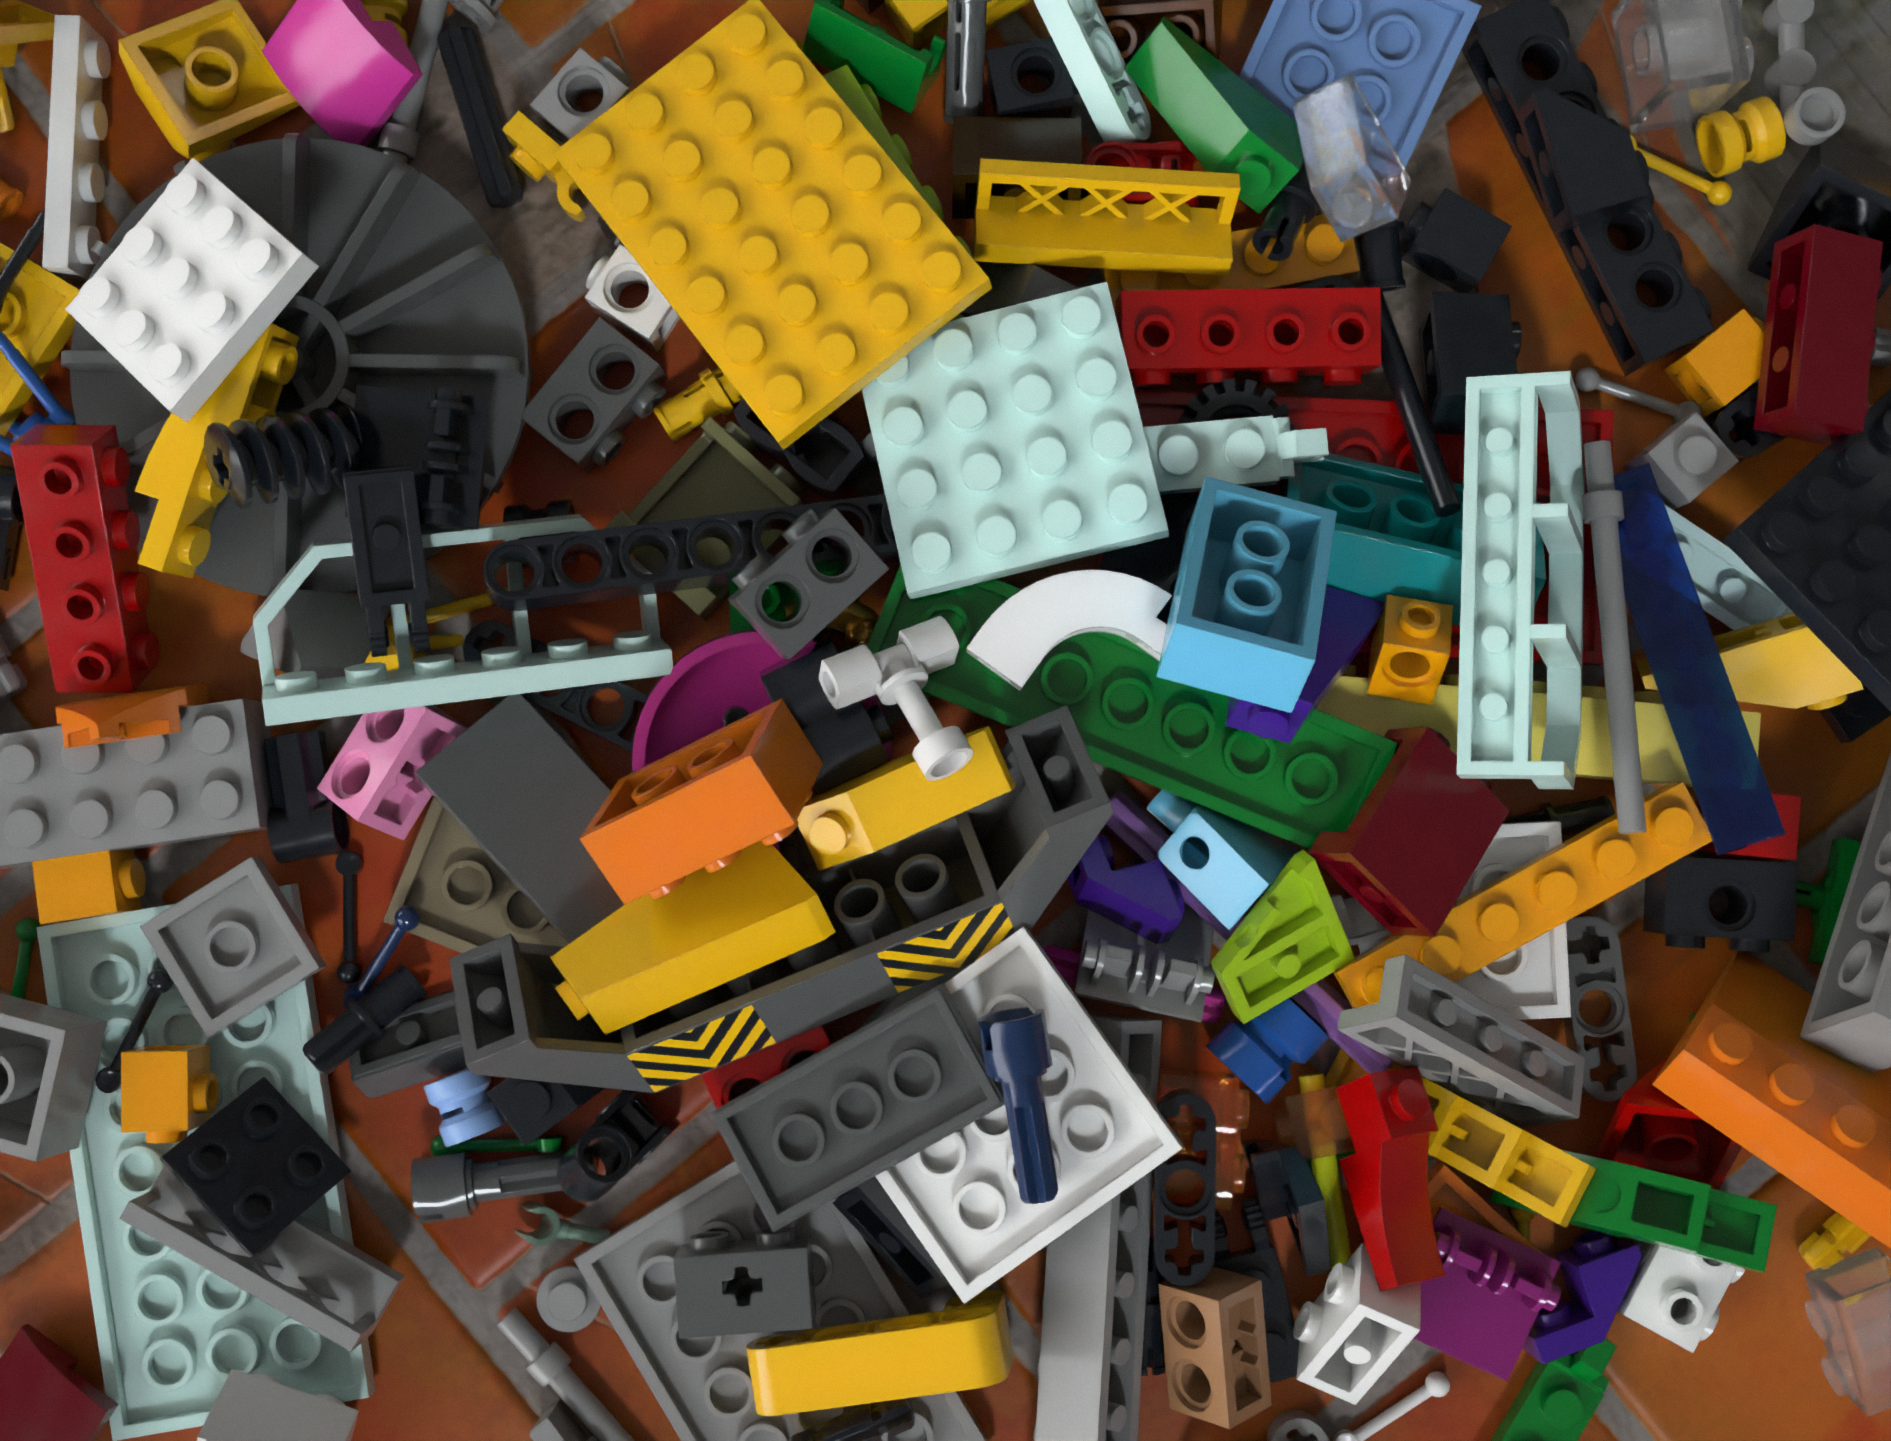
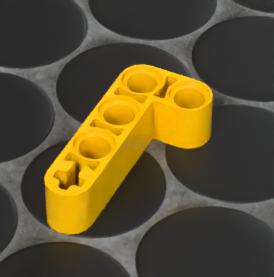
M983 1290L965 1304L959 1296L953 1297L947 1301L942 1311L773 1334L753 1340L746 1345L756 1413L761 1416L786 1415L988 1387L1004 1381L1009 1376L1015 1359L1004 1293L1000 1290Z

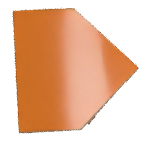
M198 683L69 702L55 707L57 724L62 725L64 749L182 732L179 708L209 704L207 684Z

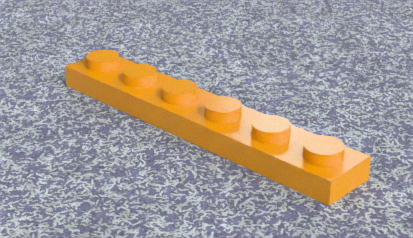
M1673 781L1644 797L1647 832L1619 834L1617 813L1456 901L1435 937L1394 935L1356 956L1355 960L1333 972L1352 1008L1379 1003L1386 959L1407 955L1456 983L1715 840L1685 784Z

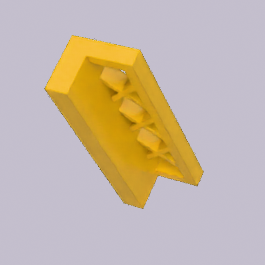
M980 158L974 208V260L977 262L1228 276L1233 261L1231 222L1241 189L1240 174ZM992 183L1017 184L1027 190L1017 197L991 196ZM1067 188H1084L1091 195L1080 201L1063 200L1058 193ZM1133 191L1150 192L1155 197L1145 204H1127L1121 199ZM1197 195L1220 196L1217 209L1194 208L1188 206L1185 202Z

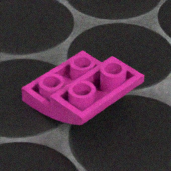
M297 0L262 50L273 70L289 92L334 140L365 147L369 145L423 75L392 21H372L360 0Z

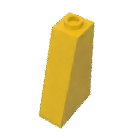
M760 840L743 848L735 860L720 870L709 873L703 867L686 875L685 880L676 889L660 898L652 899L648 893L623 905L550 958L565 979L555 989L578 1021L589 1013L606 1035L819 943L836 931L817 893L773 845L765 846Z

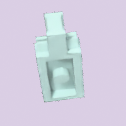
M1273 415L1143 427L1160 495L1200 492L1206 476L1244 487L1276 485L1281 479L1294 478V463L1323 461L1324 456L1329 455L1326 428L1290 431L1289 417L1273 418Z

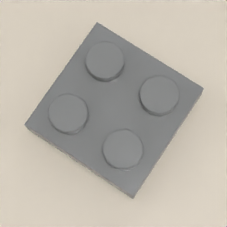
M260 856L250 857L140 926L207 1038L218 1035L327 966Z

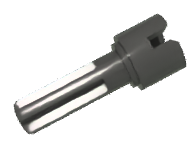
M466 1151L414 1158L411 1163V1193L414 1213L420 1215L418 1217L419 1224L472 1217L473 1210L479 1207V1202L563 1191L559 1184L557 1169L559 1161L566 1151L475 1163L474 1158L468 1157ZM584 1153L586 1165L591 1171L598 1174L596 1156Z

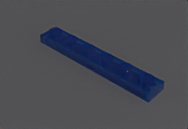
M1647 463L1614 475L1615 490L1622 491L1625 517L1618 522L1625 601L1716 854L1719 856L1785 836L1784 827L1650 464Z

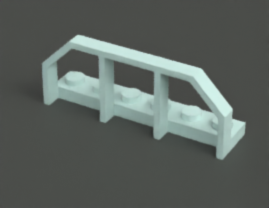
M1571 371L1466 377L1456 773L1461 779H1531L1538 789H1574L1581 740L1584 520L1581 496L1585 494V473L1580 400ZM1538 395L1546 420L1550 473V503L1536 504ZM1536 526L1549 553L1548 624H1534ZM1533 644L1547 667L1546 730L1541 761H1531Z
M575 514L480 524L479 530L455 527L423 530L421 535L423 548L494 540L507 542L518 540L522 537L598 529L581 515ZM351 538L313 542L253 615L266 726L670 675L673 669L672 649L660 637L656 594L639 596L642 630L617 633L613 635V644L588 646L587 639L569 638L549 642L547 644V652L532 653L527 610L511 611L515 646L486 649L481 651L482 660L455 663L454 656L450 654L423 656L413 660L414 668L405 604L390 605L399 670L387 671L385 663L372 662L346 667L344 669L345 676L317 680V673L315 671H295L276 676L269 623L322 559L353 556ZM631 555L629 556L631 564L636 570L644 574H653ZM507 563L509 591L525 589L522 563Z

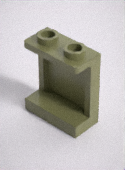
M708 417L701 425L704 431L703 434L628 515L621 510L604 529L801 505L804 502L798 496L805 488L780 464L776 463L770 471L752 455L758 446L734 422L730 420L722 428L711 417ZM771 529L761 535L762 545L768 553L783 538V531ZM708 537L700 540L695 545L700 559L709 565H721L730 560L729 548L720 539ZM643 545L631 552L652 573L659 572L666 566L664 555L653 546ZM730 584L672 592L702 619L707 621L730 596Z

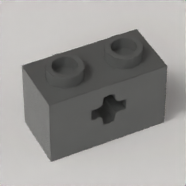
M784 1226L775 1232L772 1231L771 1227L757 1230L755 1232L756 1239L730 1241L729 1233L723 1231L704 1232L690 1236V1244L681 1245L673 1258L679 1339L812 1329L816 1316L811 1235L795 1236V1228ZM740 1266L748 1267L750 1278L758 1279L751 1292L743 1291L741 1281L732 1280Z

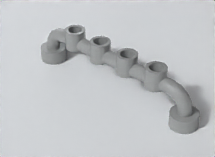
M1773 0L1764 10L1762 20L1765 29L1771 35L1778 37L1779 59L1765 72L1764 84L1770 94L1780 98L1781 116L1786 132L1791 139L1805 146L1818 145L1826 141L1841 128L1845 120L1846 111L1842 99L1833 90L1825 87H1813L1806 90V84L1814 77L1816 72L1815 59L1805 50V22L1813 14L1815 3L1814 0Z

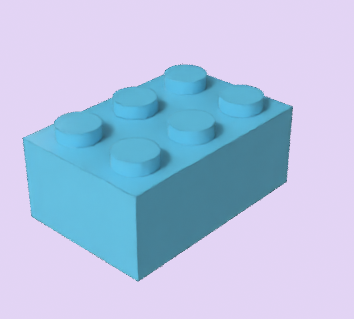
M1206 476L1186 531L1156 677L1292 713L1316 660L1337 511Z

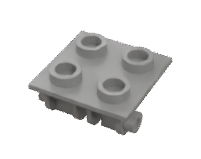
M1184 902L1183 918L1170 941L1157 945L1088 909L1074 994L1084 998L1201 1023L1206 993H1211L1215 978L1213 968L1209 967L1214 929Z

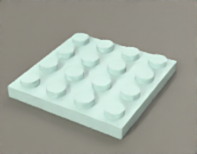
M1107 282L949 321L862 389L905 586L910 599L1169 537L1165 513Z

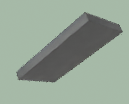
M521 694L508 695L415 772L416 778L569 944L624 905L579 839L611 791Z
M942 983L719 1107L710 1114L769 1226L775 1232L1002 1107L1005 1103L999 1082L994 1081V1077L986 1076L983 1053L945 984Z

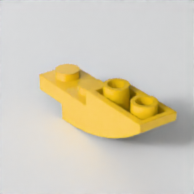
M271 323L188 423L173 413L170 414L147 457L135 488V492L159 499L137 564L161 572L193 578L196 567L204 561L210 548L211 534L209 528L217 504L228 493V491H224L216 486L207 467L204 454V435L207 426L218 422L229 428L230 424L238 419L245 418L256 423L257 419L263 416H276L275 409L283 385L291 380L297 367L298 353L296 346L299 336Z

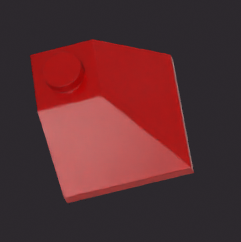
M1669 1054L1623 1093L1594 1157L1711 1185L1712 1189L1719 1190L1742 1146L1652 1085L1671 1055Z

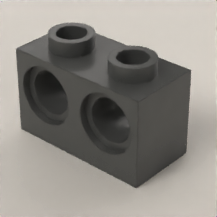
M599 317L525 407L523 420L575 464L590 474L597 464L603 468L617 456L626 441L622 433L638 415L642 419L646 418L653 411L652 407L660 403L666 392L662 384L668 377L660 364ZM629 363L634 366V377L629 385L618 390L605 387V375L613 365ZM579 411L593 413L594 424L591 431L585 437L580 439H569L566 437L565 424L571 415Z
M810 508L782 533V536L789 543L770 561L763 553L759 554L732 579L739 589L728 600L780 658L790 660L889 569L836 508L825 510L820 516ZM824 537L836 541L843 551V564L839 571L832 576L820 573L812 561V550L815 544ZM774 582H781L787 585L792 590L795 598L792 613L781 621L769 618L762 607V595L765 589Z

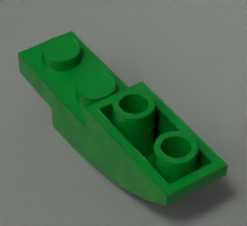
M1562 1150L1596 1168L1569 1224L1620 1238L1623 1236L1758 1273L1765 1272L1777 1205L1712 1189L1711 1185ZM1492 1189L1490 1203L1542 1216L1503 1193Z

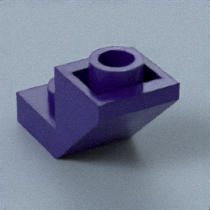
M1104 834L1097 835L1067 878L1076 903L1157 945L1169 942L1184 914V900L1177 882L1174 879L1167 878L1159 859L1113 871L1114 856L1110 842Z
M1592 1230L1575 1237L1572 1241L1573 1247L1555 1253L1557 1260L1561 1262L1559 1267L1572 1302L1568 1303L1565 1300H1559L1552 1311L1541 1308L1522 1349L1540 1363L1545 1364L1604 1342L1642 1258L1638 1244L1625 1237L1620 1238Z

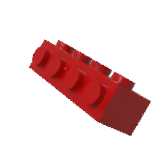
M1380 287L1121 291L1115 301V316L1134 388L1171 386V377H1196L1197 387H1207L1212 383L1216 387L1223 380L1233 379L1234 376H1259L1260 386L1281 387L1297 385L1298 375H1323V385L1346 386L1362 383V374H1368L1381 366Z
M36 424L11 443L10 448L56 692L134 693L158 664L159 642L157 635L149 631L146 614L150 597L148 577L144 572L139 571V565L137 564L136 547L140 538V524L136 512L129 510L126 485L130 476V462L127 451L123 447H119L116 425Z

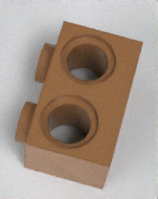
M1212 1267L1208 1276L1194 1285L1180 1286L1168 1280L1159 1283L1169 1409L1231 1429L1272 1406L1261 1279Z

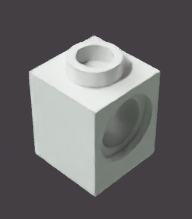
M619 244L611 258L606 255L603 256L591 270L586 282V288L589 291L585 299L594 312L658 353L680 317L628 250ZM640 283L649 287L648 297L640 306L624 308L619 305V296L627 286Z

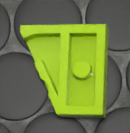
M1304 850L1294 854L1210 962L1232 1013L1243 1024L1355 960L1316 860Z

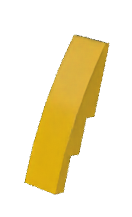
M1340 1048L1325 1077L1327 1099L1340 1106L1336 1088L1368 1074L1342 1048ZM1395 1062L1388 1070L1405 1067ZM1421 1076L1439 1130L1430 1134L1428 1154L1567 1228L1596 1168Z

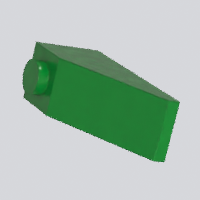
M1163 17L1127 62L1124 70L1207 172L1240 174L1241 189L1238 198L1260 214L1300 170L1313 136L1168 19Z

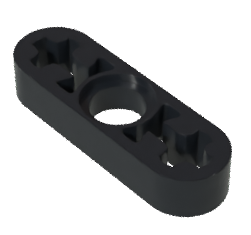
M1179 1088L1168 1092L1161 1098L1156 1108L1167 1122L1168 1117L1179 1115L1180 1105H1191L1194 1115L1203 1118V1122L1191 1127L1190 1147L1192 1152L1204 1150V1157L1199 1158L1186 1153L1175 1154L1154 1169L1153 1255L1160 1274L1166 1280L1180 1286L1194 1285L1205 1279L1213 1267L1215 1258L1216 1117L1208 1100L1201 1093L1188 1088ZM1169 1124L1171 1129L1174 1131V1133L1180 1140L1176 1125ZM1180 1169L1193 1170L1203 1179V1189L1199 1197L1193 1202L1186 1204L1171 1200L1165 1192L1167 1179L1173 1172ZM1165 1215L1181 1220H1189V1237L1194 1249L1201 1250L1200 1255L1190 1256L1188 1266L1186 1267L1177 1266L1174 1256L1165 1254L1166 1249H1174L1178 1245L1176 1220H1171L1164 1223ZM1203 1216V1223L1201 1224L1190 1220Z

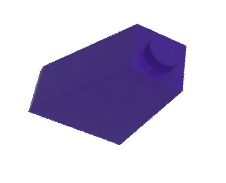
M1326 586L1316 660L1292 713L1228 697L1226 726L1250 732L1259 737L1290 743L1358 654L1382 615L1384 602Z

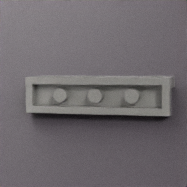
M1407 955L1385 960L1379 1003L1340 1011L1338 1031L1407 1068L1418 1066L1420 1075L1519 1128L1579 1119L1585 1057Z
M164 1165L150 1191L130 1200L119 1218L350 1352L373 1333L405 1277L400 1272L301 1215L280 1232V1236L260 1254L257 1252L254 1256L250 1257L166 1165Z

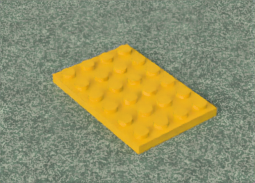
M760 0L747 1L552 153L783 450L992 289L989 277Z

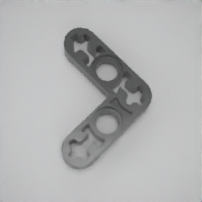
M1577 915L1566 922L1567 941L1581 939L1583 935L1582 928L1586 927L1589 935L1599 936L1600 947L1590 950V960L1588 961L1584 954L1568 951L1571 1017L1563 1018L1566 1043L1569 1049L1585 1057L1582 1092L1600 1101L1614 1102L1620 1100L1623 1093L1637 1081V1064L1620 941L1616 930L1609 922L1595 916ZM1599 989L1609 997L1611 1011L1603 1023L1595 1026L1588 1025L1581 1018L1579 1003L1588 991ZM1613 1034L1615 1036L1614 1043L1601 1041L1605 1060L1618 1066L1617 1073L1607 1077L1606 1087L1603 1086L1601 1081L1590 1078V1069L1600 1066L1599 1046L1591 1043L1584 1044L1583 1037L1585 1035L1601 1038Z

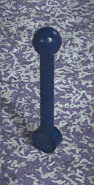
M406 905L396 911L394 916L396 925L359 983L349 985L345 989L343 1002L347 1009L349 1006L346 1001L350 998L357 1001L369 991L405 933L419 925L421 917L418 909Z

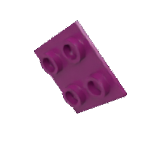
M1439 1207L1432 1223L1445 1276L1421 1283V1328L1413 1339L1508 1382L1539 1310L1544 1308L1552 1311L1558 1304L1561 1287L1553 1284L1552 1281L1561 1262L1443 1207Z

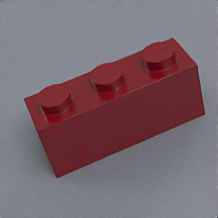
M1814 224L1774 243L1754 422L1755 430L1817 444L1831 442L1841 434L1850 436L1863 432L1864 419L1869 409L1867 390L1870 361L1876 344L1874 323L1877 294L1882 284V270L1880 266L1883 241Z

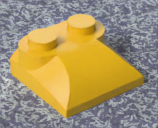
M219 0L119 39V55L135 92L170 145L180 155L188 159L194 158L196 161H202L212 155L229 149L232 139L300 106L263 54L262 50L267 43L238 0Z

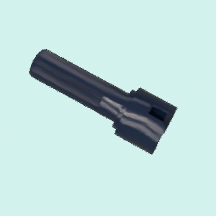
M1028 1007L984 1015L977 1020L986 1076L994 1077V1081L1001 1082L1020 1199L1026 1204L1052 1201L1057 1195L1058 1183L1041 1076L1047 1073V1068L1053 1065L1044 1009L1036 1010L1034 1014Z

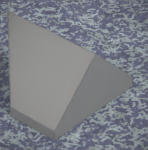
M297 589L269 623L274 665L276 669L285 673L315 671L317 673V680L345 676L344 669L346 667L365 663L371 651L365 608L360 609L359 596L356 593ZM390 605L381 606L383 622H385L390 612ZM252 625L242 639L240 652L258 660L254 626Z

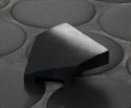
M1260 1139L1242 1141L1241 1146L1244 1158L1255 1184L1257 1201L1264 1222L1286 1216L1307 1277L1331 1271L1325 1200L1305 1159L1296 1147L1288 1144Z

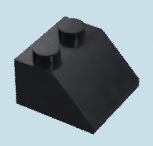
M1829 137L1823 143L1811 146L1785 184L1750 258L1747 270L1770 280L1774 243L1816 224L1883 241L1880 266L1882 270V284L1877 294L1878 302L1891 284V166Z

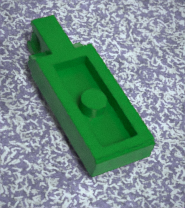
M1605 1337L1604 1342L1548 1363L1542 1364L1538 1361L1490 1441H1577L1604 1397L1602 1393L1605 1392L1609 1379L1602 1374L1617 1346Z

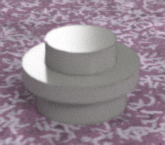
M574 1265L562 1266L550 1272L541 1282L537 1292L536 1303L541 1318L551 1328L561 1332H575L587 1327L595 1319L601 1308L579 1268Z

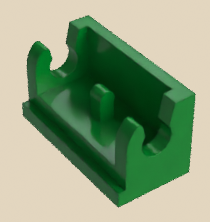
M815 0L802 52L807 57L832 71L848 65L860 86L868 84L875 95L912 114L939 76L947 40L935 34L929 51L924 48L919 51L888 34V30L876 24L874 26L843 9L845 0Z

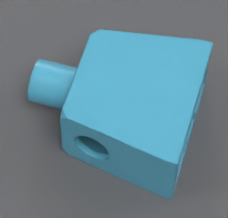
M1163 790L1155 796L1146 808L1173 832L1158 851L1159 860L1229 930L1262 897L1294 854L1303 850L1300 846Z

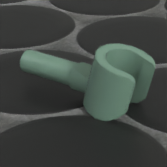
M526 1201L520 1207L529 1212L541 1214L542 1222L540 1226L532 1232L514 1229V1232L519 1237L536 1246L549 1244L555 1238H568L596 1244L610 1235V1230L561 1219L553 1209L537 1201Z

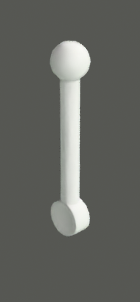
M1439 1371L1429 1373L1425 1379V1385L1356 1430L1342 1429L1334 1435L1333 1441H1364L1431 1396H1445L1450 1390L1448 1376Z

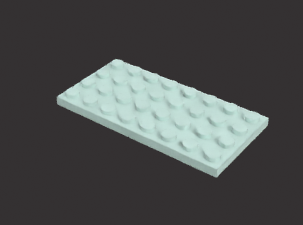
M298 884L278 886L305 929ZM175 904L36 927L48 1006L107 1021L95 1078L101 1069L111 1065L149 989L147 985L148 975L156 968L165 969L140 926ZM312 976L218 1035L209 1038L206 1037L174 982L169 991L161 993L134 1048L145 1045L210 1044L211 1073L217 1076L219 1083L218 1104L216 1110L211 1113V1117L262 1077H265L340 1158L328 1075L320 1073L306 1058L302 1050L304 1044L321 1031ZM94 1078L79 1148L70 1150V1158L105 1394L119 1404L109 1418L112 1441L203 1426L232 1368L248 1374H267L279 1380L284 1386L311 1395H330L342 1402L369 1398L376 1391L368 1337L350 1352L119 1219L130 1200L150 1191L165 1165L160 1158L180 1142L147 1143L146 1132L121 1133V1089L112 1093H104L98 1089ZM197 1128L188 1131V1135L194 1132ZM342 1179L301 1216L354 1246L344 1179Z

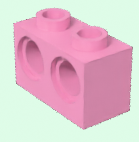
M436 705L363 714L317 789L358 822L404 841L432 796L416 778L415 772L468 728Z

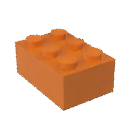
M781 698L619 779L579 839L624 905L648 893L652 899H657L676 889L685 880L686 875L703 867L709 873L715 872L735 860L743 848L760 840L765 846L772 845L791 834L799 824L797 819L804 804L813 795L811 789L822 769L823 762Z

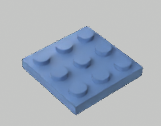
M1273 0L1239 77L1313 136L1308 151L1313 152L1317 149L1325 154L1324 158L1394 189L1399 183L1482 6L1470 0Z

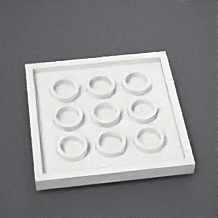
M1024 926L947 981L945 986L981 1051L982 1045L977 1019L990 1013L1014 1008L1028 1007L1033 1014L1036 1010L1044 1009L1053 1065L1047 1068V1073L1041 1076L1058 1183V1192L1055 1199L1038 1204H1026L1020 1199L1005 1105L875 1176L964 1304L1183 1149L1182 1142L1034 936Z

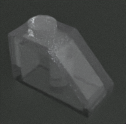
M1351 73L1296 99L1293 109L1310 190L1339 240L1343 242L1398 219L1412 180L1353 74Z

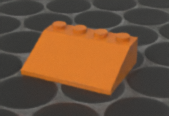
M1737 950L1652 1085L1891 1249V1068L1871 1073L1801 1038L1800 1033L1813 995L1747 951Z

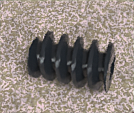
M341 405L335 408L334 411L324 407L310 411L308 415L294 411L284 415L282 419L274 415H266L257 419L256 423L245 418L238 419L232 422L229 428L224 424L216 422L207 426L204 435V454L211 478L218 488L224 491L229 490L235 504L240 509L251 505L253 486H256L262 501L266 504L278 501L279 482H282L287 495L293 500L304 496L306 478L316 494L325 495L330 492L333 474L337 485L344 491L342 470L359 469L361 464L362 434L352 408L347 405Z

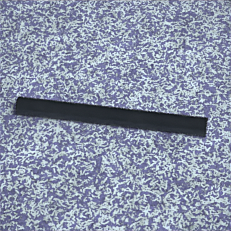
M1381 292V365L1435 515L1437 517H1448L1457 513L1461 509V504L1383 292Z

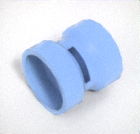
M466 1068L423 1086L429 1104L437 1107L440 1112L442 1122L438 1129L445 1147L464 1142L507 1123L487 1094L489 1092L488 1086L491 1082L490 1076L473 1074Z

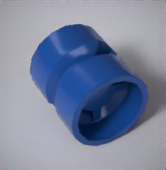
M1288 998L1245 1024L1229 1020L1205 1046L1268 1105L1292 1079L1289 1070L1290 1064L1292 1062L1306 1064L1329 1037Z

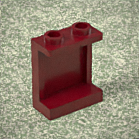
M1423 726L1389 729L1384 737L1398 743L1393 753L1394 756L1346 832H1320L1308 854L1391 934L1435 937L1510 810L1491 792V785L1486 779H1461L1456 774L1457 755L1451 750V744L1448 739L1441 733Z

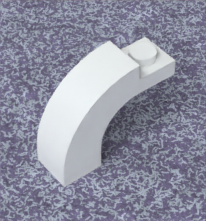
M1081 570L1053 575L1031 584L1006 600L984 623L968 645L966 653L1019 691L1048 652L1062 641L1082 633L1105 632L1123 637L1137 645L1157 661H1160L1167 625L1159 620L1157 616L1172 595L1141 578L1119 572Z

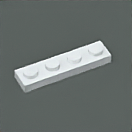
M55 15L42 259L43 268L67 283H86L93 271L94 264L97 263L100 257L92 252L91 249L97 239L101 241L100 232L95 226L97 202L102 201L105 192L104 174L99 165L100 140L105 139L108 130L107 112L102 103L103 78L109 76L111 69L110 51L105 39L80 15Z

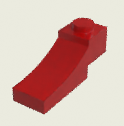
M1418 1066L1369 1073L1336 1088L1356 1151L1355 1154L1340 1159L1339 1162L1380 1292L1427 1282L1445 1276L1432 1223L1428 1189L1429 1137L1431 1133L1439 1130Z

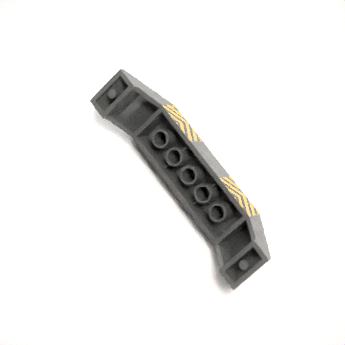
M1067 705L1005 730L1009 741L1002 749L1001 754L1016 785L1012 791L876 852L820 871L816 863L798 870L797 872L817 893L836 931L834 934L819 943L605 1035L589 1013L578 1021L556 991L555 987L564 982L565 979L550 957L563 949V946L517 942L510 933L449 958L466 1067L473 1074L657 1093L966 967L1023 926L1030 932L1114 813L1111 802Z

